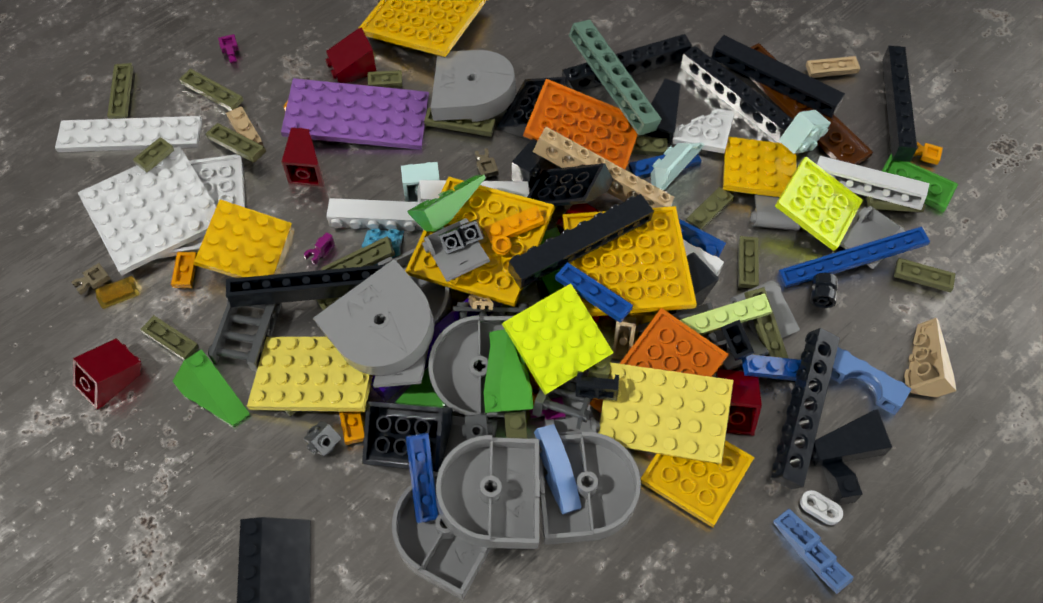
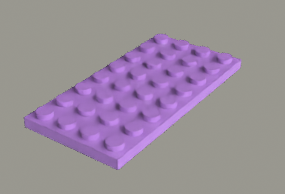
M293 78L281 135L289 137L291 128L309 129L311 139L422 150L425 129L424 119L427 113L429 92Z

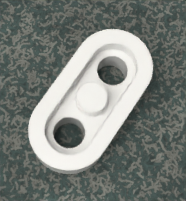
M809 490L800 499V505L804 511L828 525L837 524L843 517L841 506L817 491ZM808 501H812L814 506H810ZM827 512H831L833 514V518L829 517L827 515Z

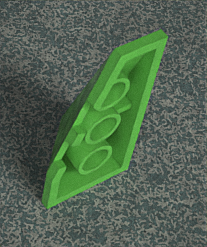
M475 175L455 185L454 191L453 189L443 191L438 194L439 198L430 201L427 199L407 212L425 231H433L435 233L444 229V225L453 219L486 177L485 175Z
M505 329L492 331L484 386L485 413L533 409L530 381L526 380L523 372L525 367L520 363L517 355L518 350Z
M202 349L183 361L173 379V383L184 397L197 403L200 407L210 411L233 427L251 415Z

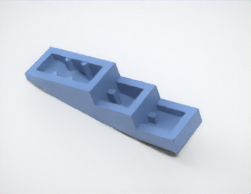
M555 425L537 428L534 434L539 439V445L542 449L539 455L548 472L545 479L562 515L580 510L582 507L573 471Z
M788 509L773 520L775 526L790 545L836 594L853 581V576L837 562V556L821 543V537L794 512Z

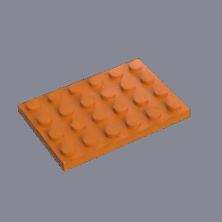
M548 79L544 82L523 134L524 137L531 140L535 139L538 142L545 127H548L625 170L638 135L620 108Z
M660 309L619 364L713 377L728 357V353L664 309ZM592 399L589 405L601 413L604 399Z

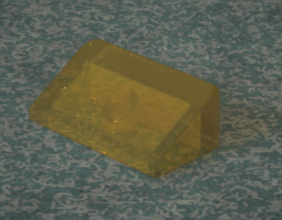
M133 276L96 289V298L103 309L139 295Z

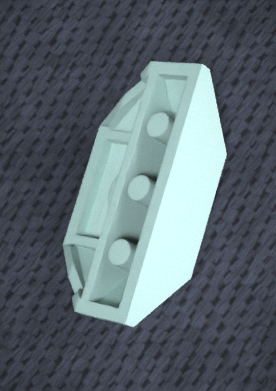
M677 143L674 147L670 146L664 152L665 157L662 160L659 158L652 165L654 169L651 172V184L664 191L701 151L705 144Z

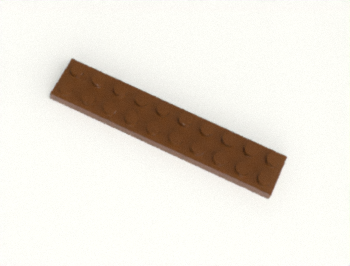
M760 43L750 47L775 59ZM751 79L793 120L799 112L814 110ZM820 113L831 124L828 126L827 133L819 138L817 145L831 159L858 165L872 156L873 151L835 115L830 118Z

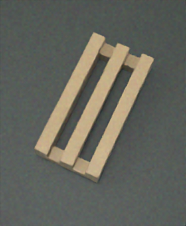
M476 295L469 296L468 302L472 309H477L478 305L480 309L485 310L486 306L489 310H493V302L490 298Z

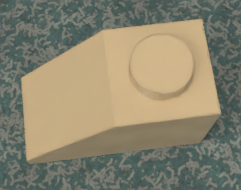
M626 316L621 323L616 321L612 359L622 360L632 348L636 329V317Z

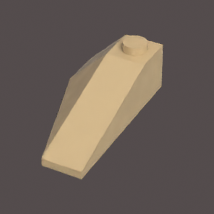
M934 318L918 324L913 341L915 345L913 354H910L908 359L910 361L909 369H906L904 375L905 385L911 388L910 393L931 397H940L955 392L954 374L938 319Z

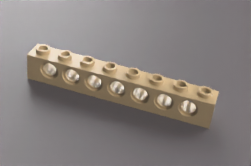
M545 127L533 150L537 155L561 168L605 163L613 178L607 193L623 202L629 197H635L639 194H642L651 208L670 207L674 200V196L548 127Z

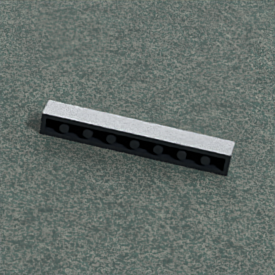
M723 35L713 48L711 58L830 118L833 117L840 107L845 93L726 35Z
M888 45L882 62L892 160L910 162L917 150L906 47Z
M642 194L635 197L631 196L620 205L615 204L608 211L600 212L592 219L580 222L577 227L571 230L566 229L559 236L548 238L543 244L531 247L526 253L515 255L509 261L508 271L521 289L565 266L567 262L571 263L651 221L654 210Z
M385 264L226 279V298L231 308L339 298L384 267Z

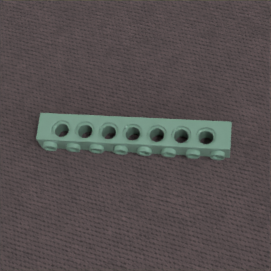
M591 20L573 23L569 33L570 39L638 136L656 131L661 121L659 114L647 100Z

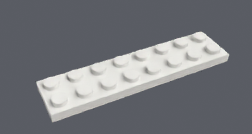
M200 116L63 120L60 123L55 149L57 152L144 150L160 137L171 144L173 148L178 146L181 148H198L202 119Z

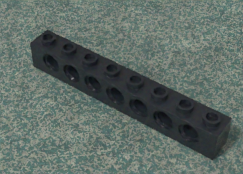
M682 34L615 55L631 76L682 62L683 54L692 48V44L687 36ZM587 62L562 69V77L568 78L575 91L581 92L603 85Z
M695 45L683 54L680 68L776 142L781 143L779 139L793 121L791 117Z
M822 328L808 332L805 338L806 344L801 354L800 367L796 373L795 386L791 392V402L786 411L787 417L782 427L780 443L777 446L776 460L772 466L771 480L790 489L804 487L840 340L838 336Z

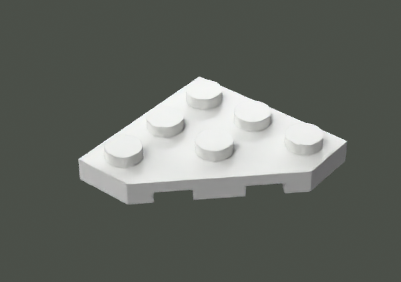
M715 109L711 114L697 117L687 125L681 124L677 126L673 144L703 143L705 146L702 150L725 154L735 112Z

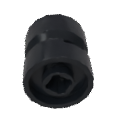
M830 273L814 275L812 281L813 291H811L810 298L813 306L832 308L836 305L838 278Z

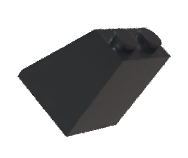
M693 252L687 255V261L697 307L702 305L718 282L719 277ZM687 309L667 310V311L672 315V314H675V313H678V312H681V311H684V310H687Z

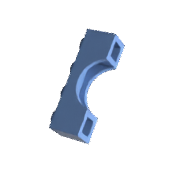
M838 347L830 378L838 383L848 379L864 381L874 390L876 405L895 415L904 404L911 388L907 387L903 382L888 376L884 371L872 367L868 362L856 358L849 351Z

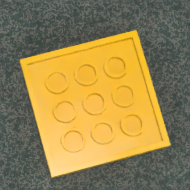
M728 137L724 154L723 190L780 197L797 169L796 154H793L782 143Z
M219 199L195 258L194 265L234 278L274 275L292 223Z
M726 440L722 464L656 454L640 478V481L643 485L713 528L755 457Z

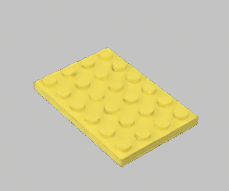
M266 337L247 407L249 410L365 412L373 375L362 373L350 366L327 337Z
M610 362L609 379H614L615 375H619L617 401L603 400L599 434L616 440L626 449L722 464L733 380Z

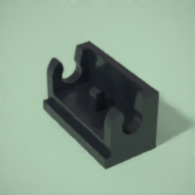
M578 371L575 397L617 401L619 375H615L614 379L582 376V371Z

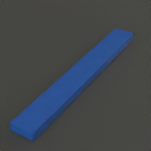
M921 226L780 269L778 274L786 289L812 281L814 275L818 273L835 274L927 246L930 240Z

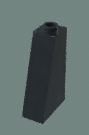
M664 79L651 103L659 114L661 121L656 131L646 133L645 135L655 138H667V143L672 144L676 127L680 83Z
M878 409L816 439L810 459L813 461L814 466L820 467L825 464L886 455L891 450L892 445Z

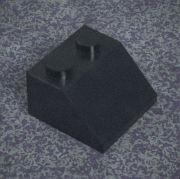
M532 139L512 161V181H528L529 193L540 176L541 171L540 157L533 152L537 144L535 139Z

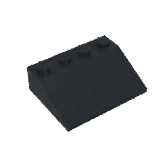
M568 78L525 79L497 128L526 138L523 134L545 80L548 79L573 89Z
M605 163L542 170L527 198L553 204L554 206L584 204L607 193L613 178Z
M367 401L362 464L410 469L406 436L428 433L433 472H439L451 431L453 407Z
M269 517L240 519L237 603H310L311 520Z

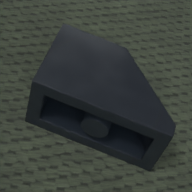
M740 320L721 327L735 361L755 353Z
M844 462L822 465L835 503L838 505L855 503L863 495L856 474Z

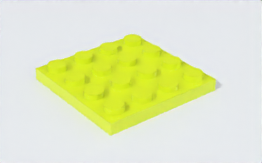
M805 157L800 162L775 207L834 251L839 247L863 200L809 158Z
M572 284L565 286L502 323L544 395L577 376L578 371L583 372L614 353Z

